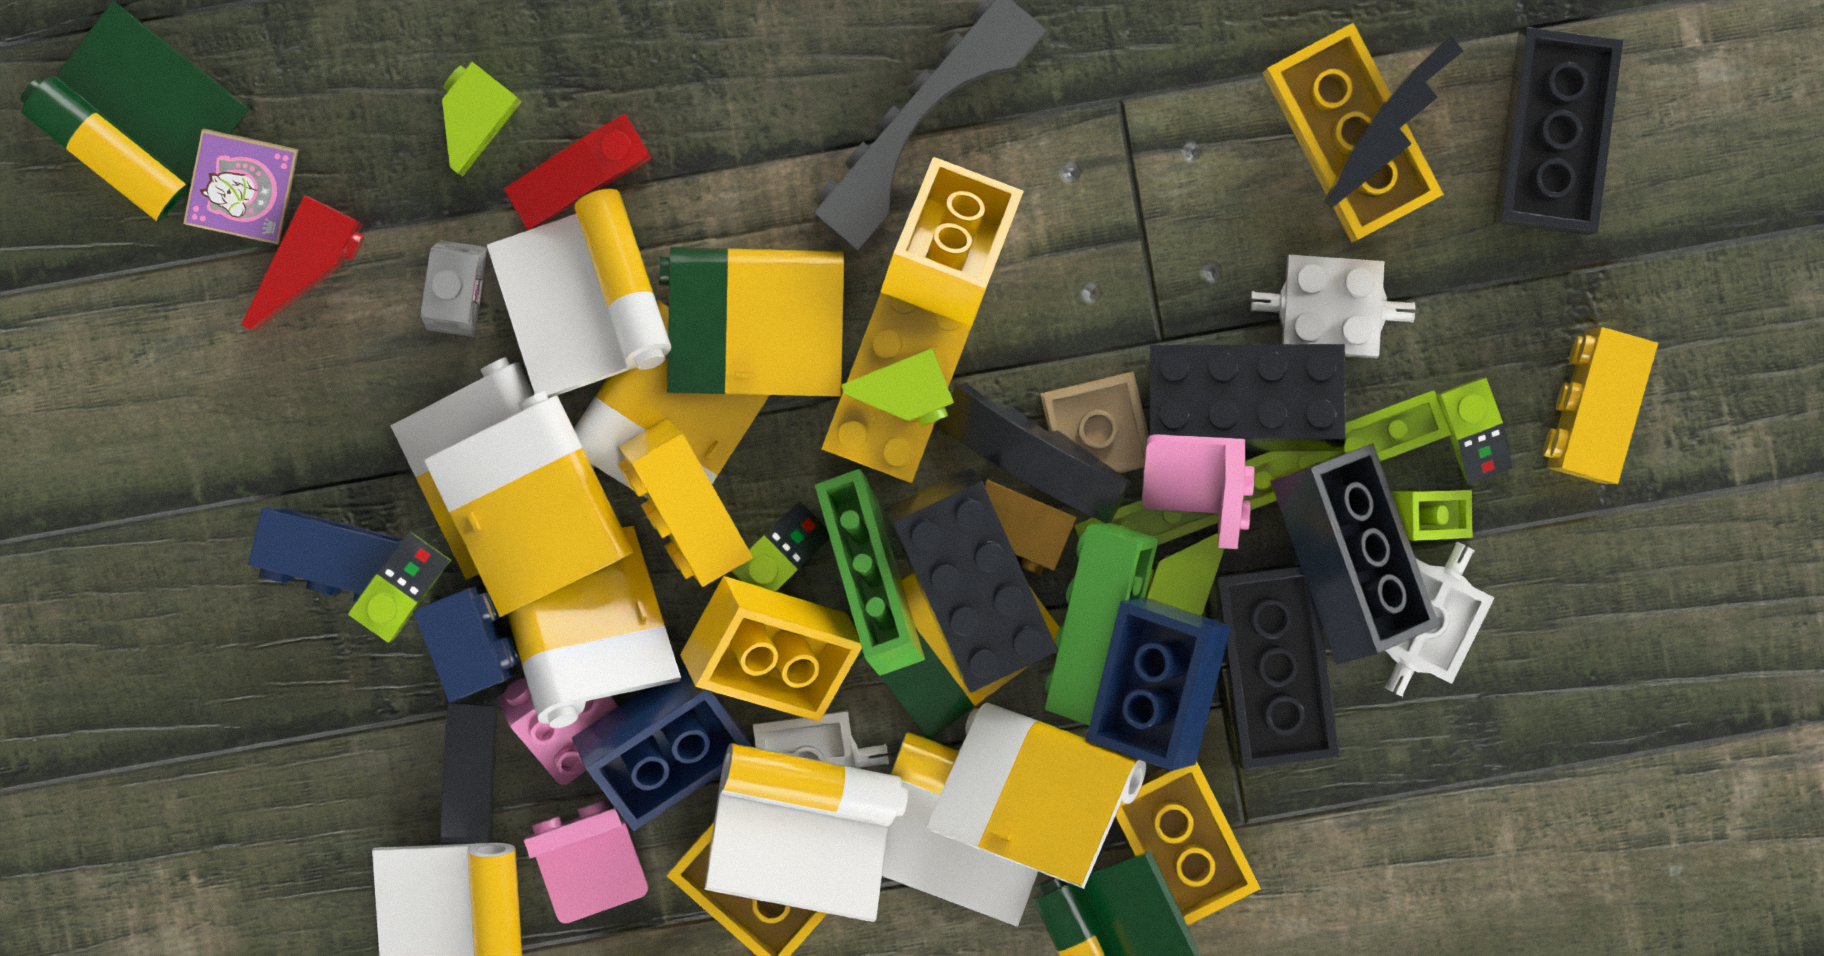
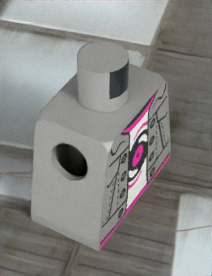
M440 240L431 247L421 307V319L426 330L475 337L488 253L487 247Z

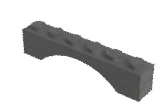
M983 0L970 16L975 22L974 26L964 37L956 32L939 52V55L945 60L933 74L925 69L915 79L907 90L913 95L910 101L902 110H899L894 105L876 126L882 132L870 147L862 142L845 162V165L851 170L839 184L835 180L830 179L814 198V201L819 205L814 212L815 216L857 252L864 247L890 216V191L896 165L907 140L921 120L941 100L961 87L990 75L1014 71L1045 35L1046 29L1013 0Z

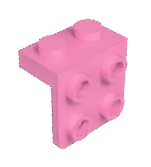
M1152 435L1148 437L1145 452L1142 506L1149 510L1218 513V548L1238 549L1240 529L1249 530L1250 501L1243 500V496H1252L1254 487V466H1245V439Z
M526 677L511 683L506 691L497 697L509 726L556 782L561 785L569 784L587 771L573 743L572 737L619 707L612 696L586 701L585 708L577 715L578 719L573 724L562 728H552L549 724L538 721Z
M605 800L577 809L580 816L578 818L561 823L560 817L556 816L532 825L534 833L524 839L530 859L536 857L556 916L562 923H570L641 898L648 891V883L626 821L614 805L607 807Z

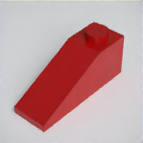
M624 113L576 141L505 187L504 190L526 229L530 230L571 207L583 196L606 187L653 159L630 119Z
M304 195L241 326L249 330H259L342 267L346 258L352 261L364 240L365 235L359 233L363 223Z

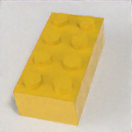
M1354 23L1279 61L1262 73L1326 195L1347 154L1372 116L1391 95ZM1407 123L1400 129L1412 144L1333 207L1351 243L1444 195Z
M881 292L847 382L932 348L946 384L949 387L971 326ZM843 392L821 449L912 483L935 421L921 427L918 418L906 421L849 397Z

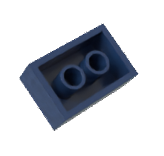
M267 507L261 510L248 565L260 568L259 577L276 582H294L295 577L307 580L306 589L328 595L341 594L342 589L355 592L353 601L357 602L375 575L404 539L281 507Z
M483 584L413 610L449 703L503 682L519 673L516 664L521 662L515 640L512 635L504 637L497 620L502 617L499 616Z
M1146 597L1121 601L1086 741L1170 771L1196 765L1231 626Z
M685 664L678 667L681 676L679 682L646 688L572 737L586 770L633 832L719 776L722 772L727 748L731 743L752 747L738 720L720 695L713 691L695 687Z

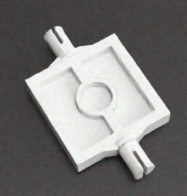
M1288 255L1286 281L1280 294L1252 291L1251 301L1256 302L1250 304V312L1279 313V319L1283 328L1282 344H1345L1346 357L1377 359L1380 350V332L1385 320L1413 323L1415 313L1408 312L1415 310V302L1387 301L1383 288L1385 261Z
M1457 541L1445 567L1431 566L1416 559L1439 627L1385 650L1397 664L1384 688L1392 692L1394 691V693L1402 697L1414 671L1431 673L1451 684L1453 683L1494 600V597L1474 588L1462 576L1475 550L1465 547L1466 545Z
M848 710L825 713L820 722L804 717L753 723L755 746L758 749L858 769L889 764L888 755L869 757L871 755L888 753L886 744L858 748L851 735Z

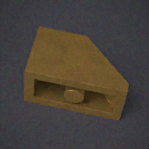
M986 480L985 489L1014 554L1018 555L1017 560L1020 567L1041 575L1044 567L1055 570L1077 517L990 480Z

